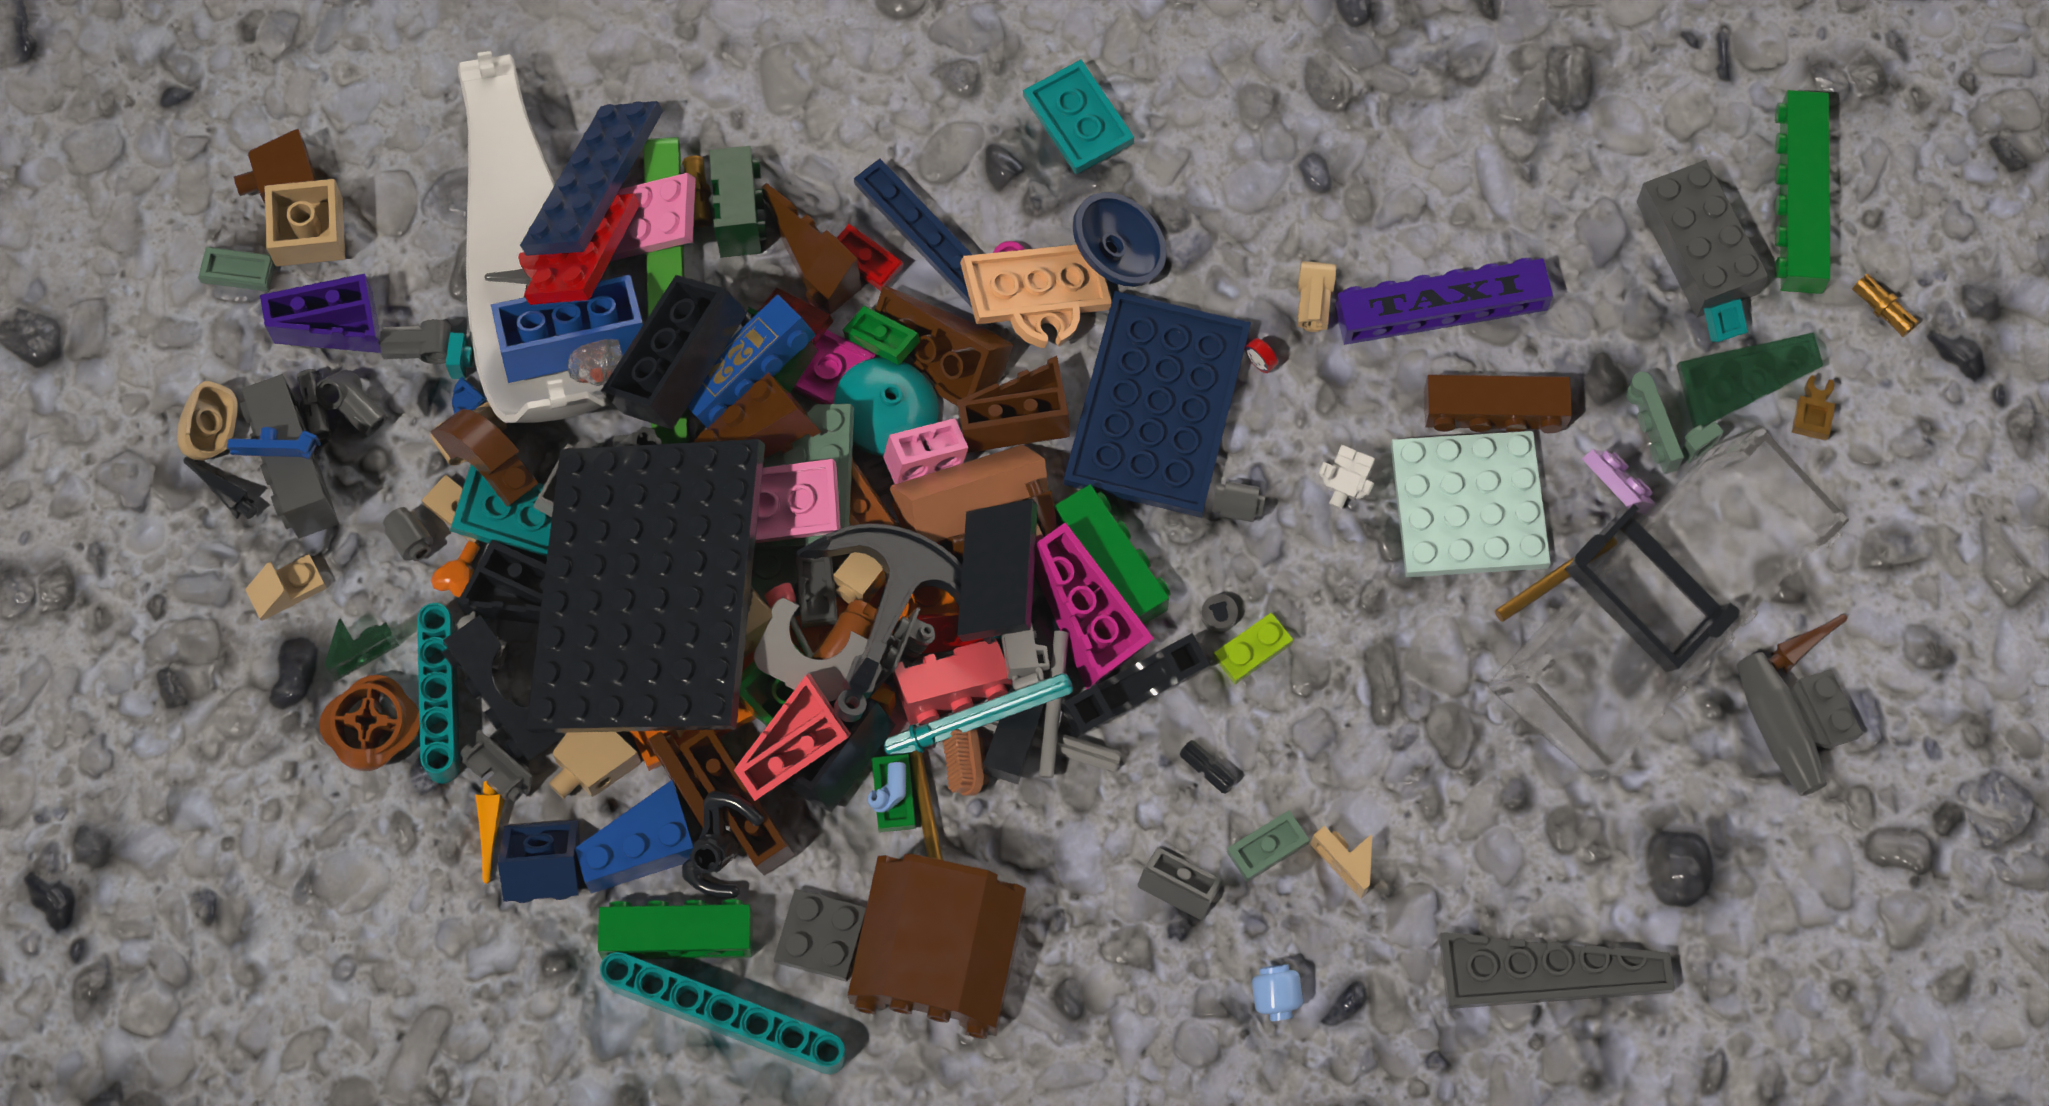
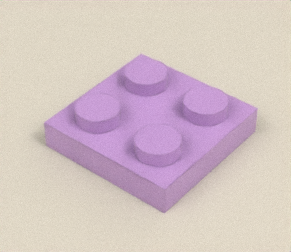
M1592 449L1582 458L1626 507L1635 504L1639 508L1637 513L1646 514L1655 505L1650 498L1653 494L1652 490L1640 478L1635 480L1625 472L1629 466L1615 452L1611 454L1607 450L1603 452Z

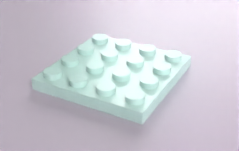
M1533 431L1392 439L1390 446L1405 577L1549 568L1551 563Z

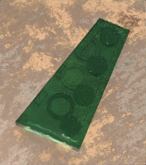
M1813 332L1680 361L1676 368L1694 429L1699 425H1702L1704 428L1712 422H1716L1819 370L1824 365Z

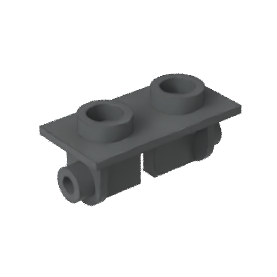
M478 730L475 746L473 747L468 744L461 750L462 762L481 779L487 773L493 771L494 774L487 779V784L498 794H501L503 799H510L515 802L523 793L528 796L533 777L528 767L523 762L515 761L495 738H488L482 731Z

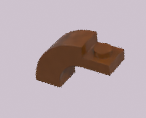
M468 409L459 410L430 431L452 460L459 457L473 465L507 507L538 484L516 454L519 450L499 428L477 412Z

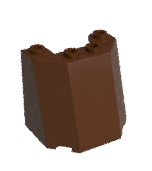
M904 854L903 859L893 858L888 855L878 856L847 995L849 1004L855 1005V1010L866 1014H876L877 1009H885L886 1004L890 1005V1010L901 1014H912V1010L927 1013V1018L937 1022L948 1023L950 1018L959 1020V1025L966 1028L965 1034L974 1038L987 1039L988 1035L997 1036L1026 910V888L1019 884L997 880L998 874L989 870L917 854Z

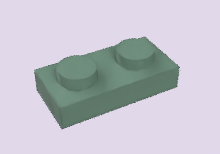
M1290 810L1228 847L1226 852L1245 881L1248 882L1307 846L1310 840Z

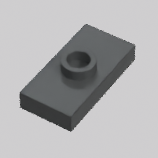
M796 555L795 563L802 628L835 625L838 615L832 557L812 559L801 558Z

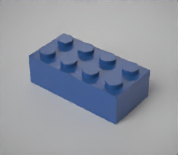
M630 275L599 281L590 300L530 305L527 299L523 297L491 304L508 383L621 359L643 326Z

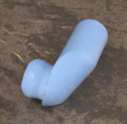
M901 762L889 763L888 783L877 791L872 790L869 793L868 804L876 812H887L904 799L906 794V764Z

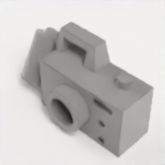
M1032 622L1031 630L1001 635L1008 680L1012 679L1015 690L1043 681V671L1048 670L1050 667L1047 646L1035 644L1034 638H1037L1036 631H1033ZM1043 654L1044 663H1038L1037 655Z

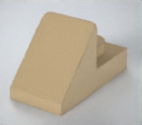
M308 554L278 570L274 568L271 562L267 563L245 590L260 620L263 621L327 589L311 556Z
M1323 826L1313 835L1310 845L1357 896L1362 899L1367 894L1370 886L1372 835L1349 852L1347 850L1349 846L1345 839L1338 832H1330Z

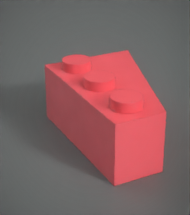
M994 638L995 641L992 644L982 641L955 648L953 655L936 660L934 654L923 656V664L908 668L904 667L903 662H899L897 668L893 671L894 685L909 724L919 723V725H923L939 719V715L952 710L956 713L972 707L976 701L985 698L991 700L1007 694L1008 690L1012 687V679L1008 680L1005 658L997 639Z
M810 673L799 683L734 769L754 801L851 735Z

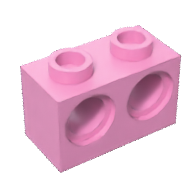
M956 418L889 435L883 458L894 483L898 484L964 463L968 445Z

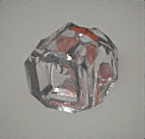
M604 339L582 345L574 350L567 362L570 378L579 383H591L596 386L605 385L623 357L619 341Z

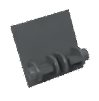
M917 607L908 618L902 616L894 632L891 633L886 642L887 646L884 656L880 662L882 671L877 678L871 696L897 668L899 662H903L904 667L911 666L935 639L934 628L930 624L917 619L920 608Z

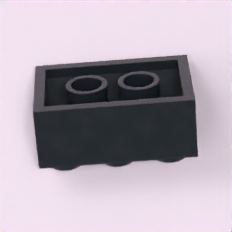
M870 698L866 699V709L859 720L855 722L842 720L851 733L846 740L792 775L783 783L804 799L832 813L896 726L879 703ZM836 700L829 701L833 708Z

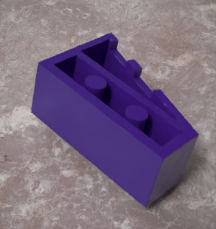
M365 273L260 295L264 325L274 344L381 353L380 331L374 296Z

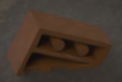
M1057 356L1048 359L1046 365L1029 372L1026 369L1017 373V378L1000 386L998 383H995L957 401L959 425L968 445L967 453L1070 437L1069 413Z
M768 372L753 384L739 400L728 407L714 423L701 432L692 443L760 439L765 444V459L779 450L784 454L793 449L791 443L807 434L814 437L821 433V431L794 397Z

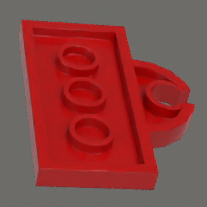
M635 193L617 194L585 252L526 256L524 252L519 253L518 259L522 269L527 276L532 278L524 293L530 305L590 300L640 205Z

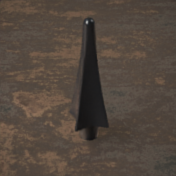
M189 457L183 459L184 464L209 486L236 519L239 518L240 514L244 515L247 519L254 517L257 513V507L252 504L254 500L248 497V491L212 473Z

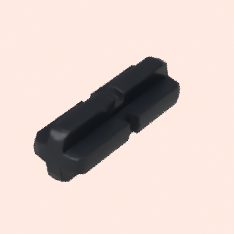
M1190 740L1181 749V758L1198 773L1203 772L1204 778L1221 793L1226 794L1236 784V776L1219 761H1212L1213 756L1194 740Z

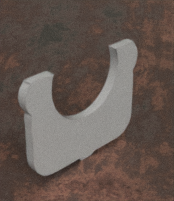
M782 597L772 607V619H770L754 653L755 664L761 671L785 682V685L793 690L810 673L827 700H836L839 694L844 691L842 684L848 675L854 657L864 653L868 639L850 631V637L846 646L837 655L822 660L806 657L795 648L789 633L792 615L799 605Z

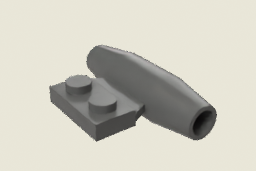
M1763 652L1743 658L1737 663V668L1747 704L1774 761L1799 796H1806L1822 789L1827 785L1816 746L1829 749L1857 740L1863 734L1832 670L1801 678L1789 689Z

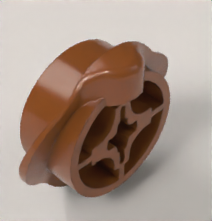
M369 675L356 681L348 690L334 698L325 707L319 722L320 733L324 741L334 750L343 764L357 771H372L385 765L394 755L407 748L416 739L420 731L419 708L392 678L383 675ZM380 697L392 700L396 708L397 719L383 715V705L379 703ZM363 699L359 710L348 713L355 703ZM373 716L377 719L376 724H370L368 729L364 724L365 722H370ZM344 727H350L358 731V741L361 742V749L352 748L345 737ZM393 732L389 740L378 747L380 738L386 733Z

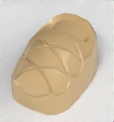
M204 381L192 390L178 423L177 442L182 454L191 459L204 461L213 458L227 449L228 439H232L234 434L238 404L237 398L231 389L211 381Z

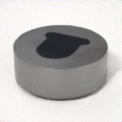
M1216 594L1207 598L1201 611L1202 622L1209 630L1214 632H1225L1235 625L1238 615L1235 601L1223 594Z

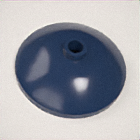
M1111 192L1091 195L1079 205L1073 218V235L1079 252L1095 272L1116 284L1136 287L1151 282L1162 271L1166 261L1165 240L1156 221L1141 205L1126 196Z

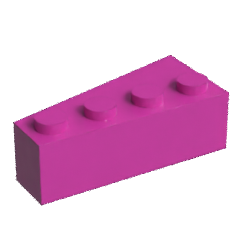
M1066 522L1036 543L1034 574L1060 631L1069 632L1068 649L1086 689H1088L1140 652L1154 638Z

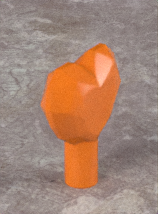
M468 541L457 560L447 562L433 573L431 578L433 588L439 591L450 590L454 596L460 598L474 572L471 564L480 550V546L472 541Z

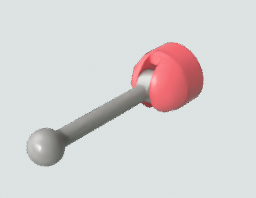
M790 583L776 586L764 595L771 609L775 602L782 597L796 603V594ZM793 614L790 625L806 657L811 658L814 653H812Z

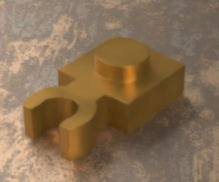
M1811 375L1804 387L1807 397L1800 395L1797 401L1791 433L1826 441L1830 435L1835 403L1826 402V400L1834 390V381L1829 379L1825 390H1818L1814 386L1815 376Z

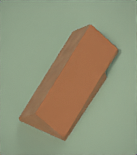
M1019 445L892 485L890 491L906 529L921 534L940 545L946 543L948 537L965 534L966 511L1023 501V499L1030 497L1025 484L1039 479L1042 490L1048 491L1045 458L1028 447Z

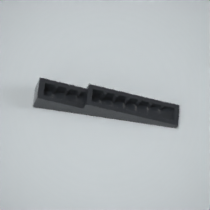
M1044 596L1033 631H1036L1037 638H1034L1035 644L1047 646L1050 667L1048 670L1043 671L1045 680L1050 677L1054 631H1060ZM1043 654L1037 655L1038 663H1044ZM1013 684L1010 689V692L1015 691V689L1013 688ZM1047 703L999 720L983 763V774L1019 784Z

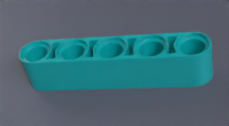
M430 603L421 608L417 618L420 759L423 768L431 780L436 783L445 784L454 780L460 769L457 668L453 670L445 658L437 664L429 662L433 655L442 653L446 649L443 640L456 631V626L450 612L444 605ZM435 619L445 620L440 628L429 629V625ZM436 688H447L446 693L442 697L437 699L430 697ZM436 723H448L443 732L438 734L431 733L432 727ZM442 756L449 758L448 763L443 768H432V764L437 758Z

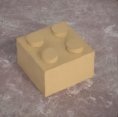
M335 179L265 186L266 248L276 267L345 260L343 197Z

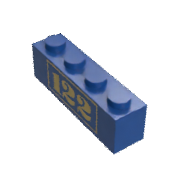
M777 294L730 339L687 408L708 428L728 407L739 400L753 384L768 372L772 376L777 374L791 358L805 348L816 334L802 317Z

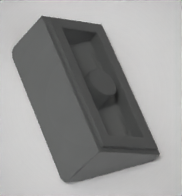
M1157 847L1143 869L1137 885L1143 891L1199 920H1203L1220 890L1223 880Z

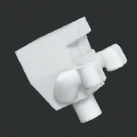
M1341 445L1333 465L1325 462L1322 463L1318 475L1323 477V482L1328 487V490L1334 492L1329 502L1330 505L1342 509L1347 498L1355 500L1361 499L1365 495H1370L1374 483L1368 481V478L1374 467L1375 458Z

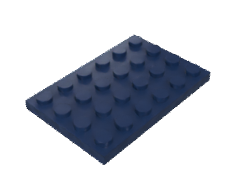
M1115 291L1063 485L1083 489L1091 484L1096 493L1102 492L1104 495L1202 518L1251 322Z

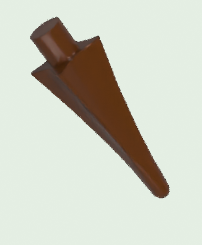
M1039 479L1025 484L1030 497L1023 499V501L1033 499L1038 505L1037 524L1045 537L1057 529L1058 526L1052 491H1043Z
M1841 614L1814 630L1778 644L1777 650L1771 653L1772 657L1768 660L1776 671L1783 668L1785 673H1788L1821 640L1846 622L1847 616Z

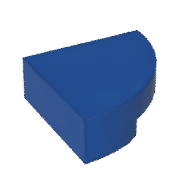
M463 377L456 383L452 398L454 414L462 409L473 411L488 402L487 398Z

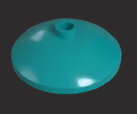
M885 358L868 359L850 368L839 381L833 404H851L854 407L853 444L861 450L877 456H884L889 435L937 423L939 416L938 398L930 381L910 364L902 362L900 365H897ZM891 393L896 397V399L889 400L888 398H886L885 394Z

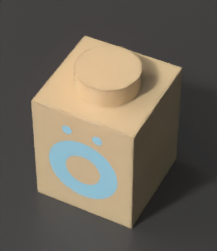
M857 552L851 553L833 575L837 594L848 603L857 599L869 604L885 583V573L882 566L867 554Z

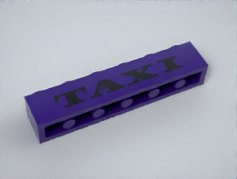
M1521 258L1512 264L1498 266L1496 263H1490L1476 270L1464 271L1463 269H1455L1447 272L1445 275L1434 277L1419 275L1410 281L1399 283L1384 281L1375 287L1363 289L1359 286L1349 287L1338 293L1335 310L1343 344L1347 345L1548 311L1553 293L1544 259L1532 260L1531 258Z

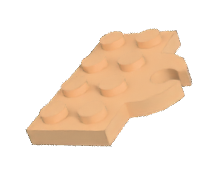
M1077 245L963 256L960 262L976 324L1010 321L1015 332L1025 342L1040 348H1045L1048 343V335L1042 330L1041 324L1048 323L1056 328L1057 337L1055 342L1059 347L1073 336L1080 321V313L1105 311L1111 307L1112 301L1105 278L1087 264Z

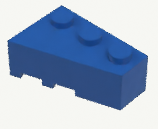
M673 779L575 847L584 881L591 894L682 865L688 859H691L690 854L694 849V845Z

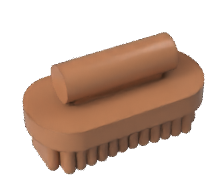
M955 729L951 732L952 737L943 741L947 762L946 770L948 771L947 779L949 780L948 788L953 793L975 796L980 792L982 785L989 783V776L983 774V763L986 758L983 737H978L976 729L965 733Z

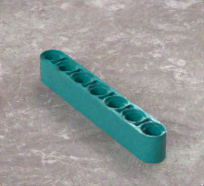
M610 953L601 962V977L608 989L616 994L823 1074H835L842 1070L846 1064L847 1056L844 1043L833 1033L625 953ZM622 965L629 969L628 974L622 980L615 981L610 979V973L615 967ZM652 979L663 981V987L659 992L655 994L644 992L648 981ZM688 992L696 993L698 1000L695 1005L688 1008L679 1005L682 995ZM726 1005L733 1008V1014L729 1019L725 1021L714 1019V1012L720 1006ZM756 1019H764L769 1023L764 1033L755 1035L748 1031L751 1022ZM796 1032L803 1035V1042L797 1048H788L783 1044L785 1037L790 1033ZM826 1046H834L839 1050L837 1058L831 1062H824L818 1057L821 1049Z

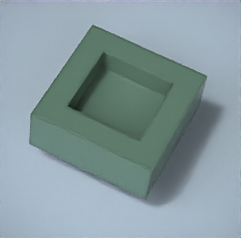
M1715 421L1705 428L1699 425L1685 436L1686 443L1682 449V454L1689 464L1718 444L1724 431Z

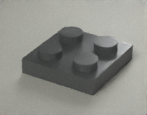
M795 889L774 956V962L847 982L867 907Z

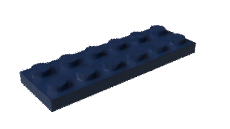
M637 101L628 104L600 106L520 244L526 256L585 252L663 113L658 101Z

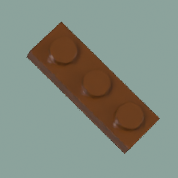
M660 731L650 737L647 742L669 778L673 779L677 791L701 830H703L704 800L697 790L702 784L691 767L683 768L677 758L682 754V751L672 735L665 738Z

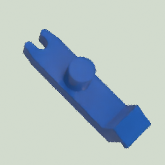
M263 427L261 428L260 439H228L227 449L230 450L232 455L303 457L310 459L316 446L320 447L321 443L316 435L304 430L298 440H277L278 431L275 428Z

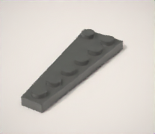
M1448 932L1440 933L1439 935L1447 1009L1666 994L1675 991L1669 952L1625 948L1608 949L1602 946L1591 945L1582 947L1562 945V943L1526 942L1525 939L1510 938L1509 940L1488 938V936Z

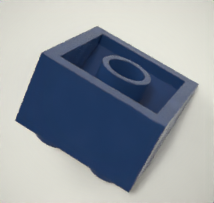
M578 820L504 826L498 858L503 902L527 903L534 899L553 898L564 900L571 896H579L581 867L575 847L580 845Z

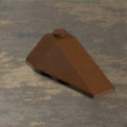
M765 183L761 187L764 204L807 291L805 294L816 308L823 307L831 315L861 290L858 259L829 231L826 230L821 234L810 216L806 214L800 218L793 203L768 183Z
M888 286L882 287L875 312L918 333L920 343L909 355L915 360L913 365L921 373L925 372L936 384L934 389L941 397L958 407V400L987 388L1000 380L1013 348L1012 343L984 327Z

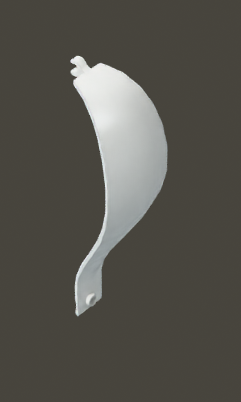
M491 51L477 53V60L460 62L457 68L468 123L467 307L470 338L477 372L492 410L504 423H538L582 415L612 403L601 392V389L615 369L614 360L508 383L491 304L525 297L524 293L528 285L486 281L484 276L487 273L522 269L518 256L519 253L524 251L520 244L555 183L526 113L514 59L510 54L492 57Z

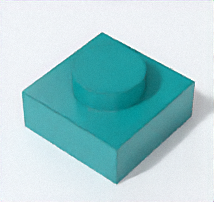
M1733 298L1703 308L1711 342H1720L1748 333L1740 298Z
M450 332L445 365L451 379H460L461 377L465 379L467 367L471 368L473 365V348L468 345L464 333Z

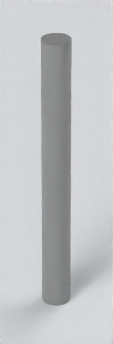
M1054 631L1049 678L1065 673L1069 632ZM1062 697L1047 702L1039 769V777L1042 778L1054 777Z

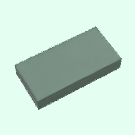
M206 247L198 279L204 284L269 292L275 264L271 256L267 254Z

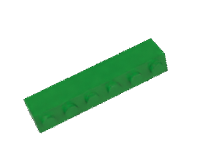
M1787 90L1782 103H1777L1775 109V123L1780 124V133H1777L1775 140V153L1780 154V164H1777L1775 170V184L1780 185V195H1777L1775 201V215L1780 216V226H1777L1775 233V246L1780 247V257H1777L1775 264V277L1780 278V291L1822 294L1830 281L1829 93Z

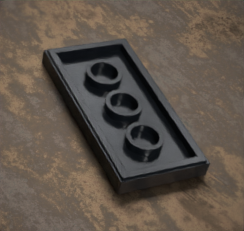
M1033 499L966 511L957 633L962 642L1031 630L1038 505Z

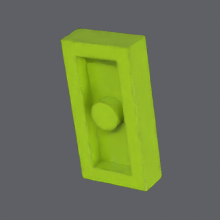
M1271 612L1215 651L1213 658L1234 685H1236L1291 646L1293 638Z

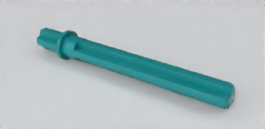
M1062 673L918 727L915 724L910 725L909 730L885 739L883 742L885 752L888 756L904 755L916 750L922 753L925 751V747L951 738V732L955 729L965 733L1069 695L1073 692L1071 680L1066 673Z

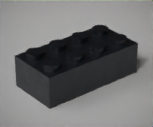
M675 275L606 381L601 392L624 415L673 430L747 312L726 288Z

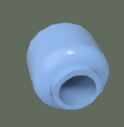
M1289 964L1259 968L1260 974L1252 979L1256 1011L1261 1014H1270V1021L1293 1018L1292 1011L1299 1009L1304 1003L1299 973L1295 970H1289Z

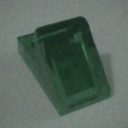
M340 618L337 622L324 665L336 682L398 647L399 644L386 622L380 626L373 625L366 628L360 634V637L353 640Z

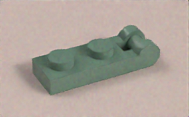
M1638 372L1631 380L1626 392V398L1631 404L1638 407V422L1641 430L1644 433L1647 432L1651 440L1650 452L1653 461L1656 464L1660 463L1663 474L1675 472L1678 470L1684 456L1653 378L1646 372Z

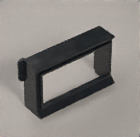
M1632 504L1620 509L1599 534L1594 535L1581 548L1571 564L1566 566L1565 570L1665 672L1678 670L1709 636L1712 638L1720 637L1739 617L1740 611L1732 603L1719 605L1633 517L1639 508ZM1619 530L1705 615L1704 619L1673 652L1587 566Z

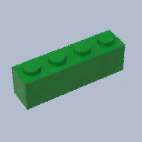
M1091 484L1054 505L1058 526L1060 527L1066 522L1143 625L1168 611L1171 593L1167 584L1161 577L1155 578L1149 569L1151 564L1148 557L1141 548L1137 550L1134 548L1129 540L1131 535L1128 528L1121 520L1116 522L1109 512L1112 510L1111 505L1102 492L1096 493Z
M727 899L723 900L721 905H707L706 901L688 900L684 902V905L669 906V902L660 900L649 901L646 903V906H632L630 902L614 901L609 903V907H599L598 953L602 960L610 953L615 952L625 953L638 959L752 957L753 912L750 904H744L742 900Z

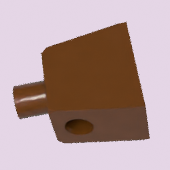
M299 129L290 131L250 150L248 157L253 171L234 176L235 185L240 196L259 191L264 204L265 186L317 181L306 144Z

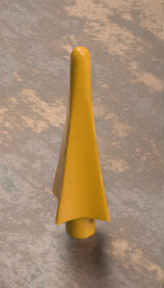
M483 781V795L475 794L481 839L483 883L487 884L491 881L495 842L505 799L501 798V794L492 789L487 784V781Z

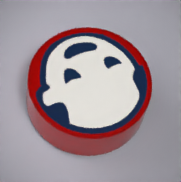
M1254 338L1245 346L1247 357L1261 372L1269 373L1278 365L1276 354L1263 340Z

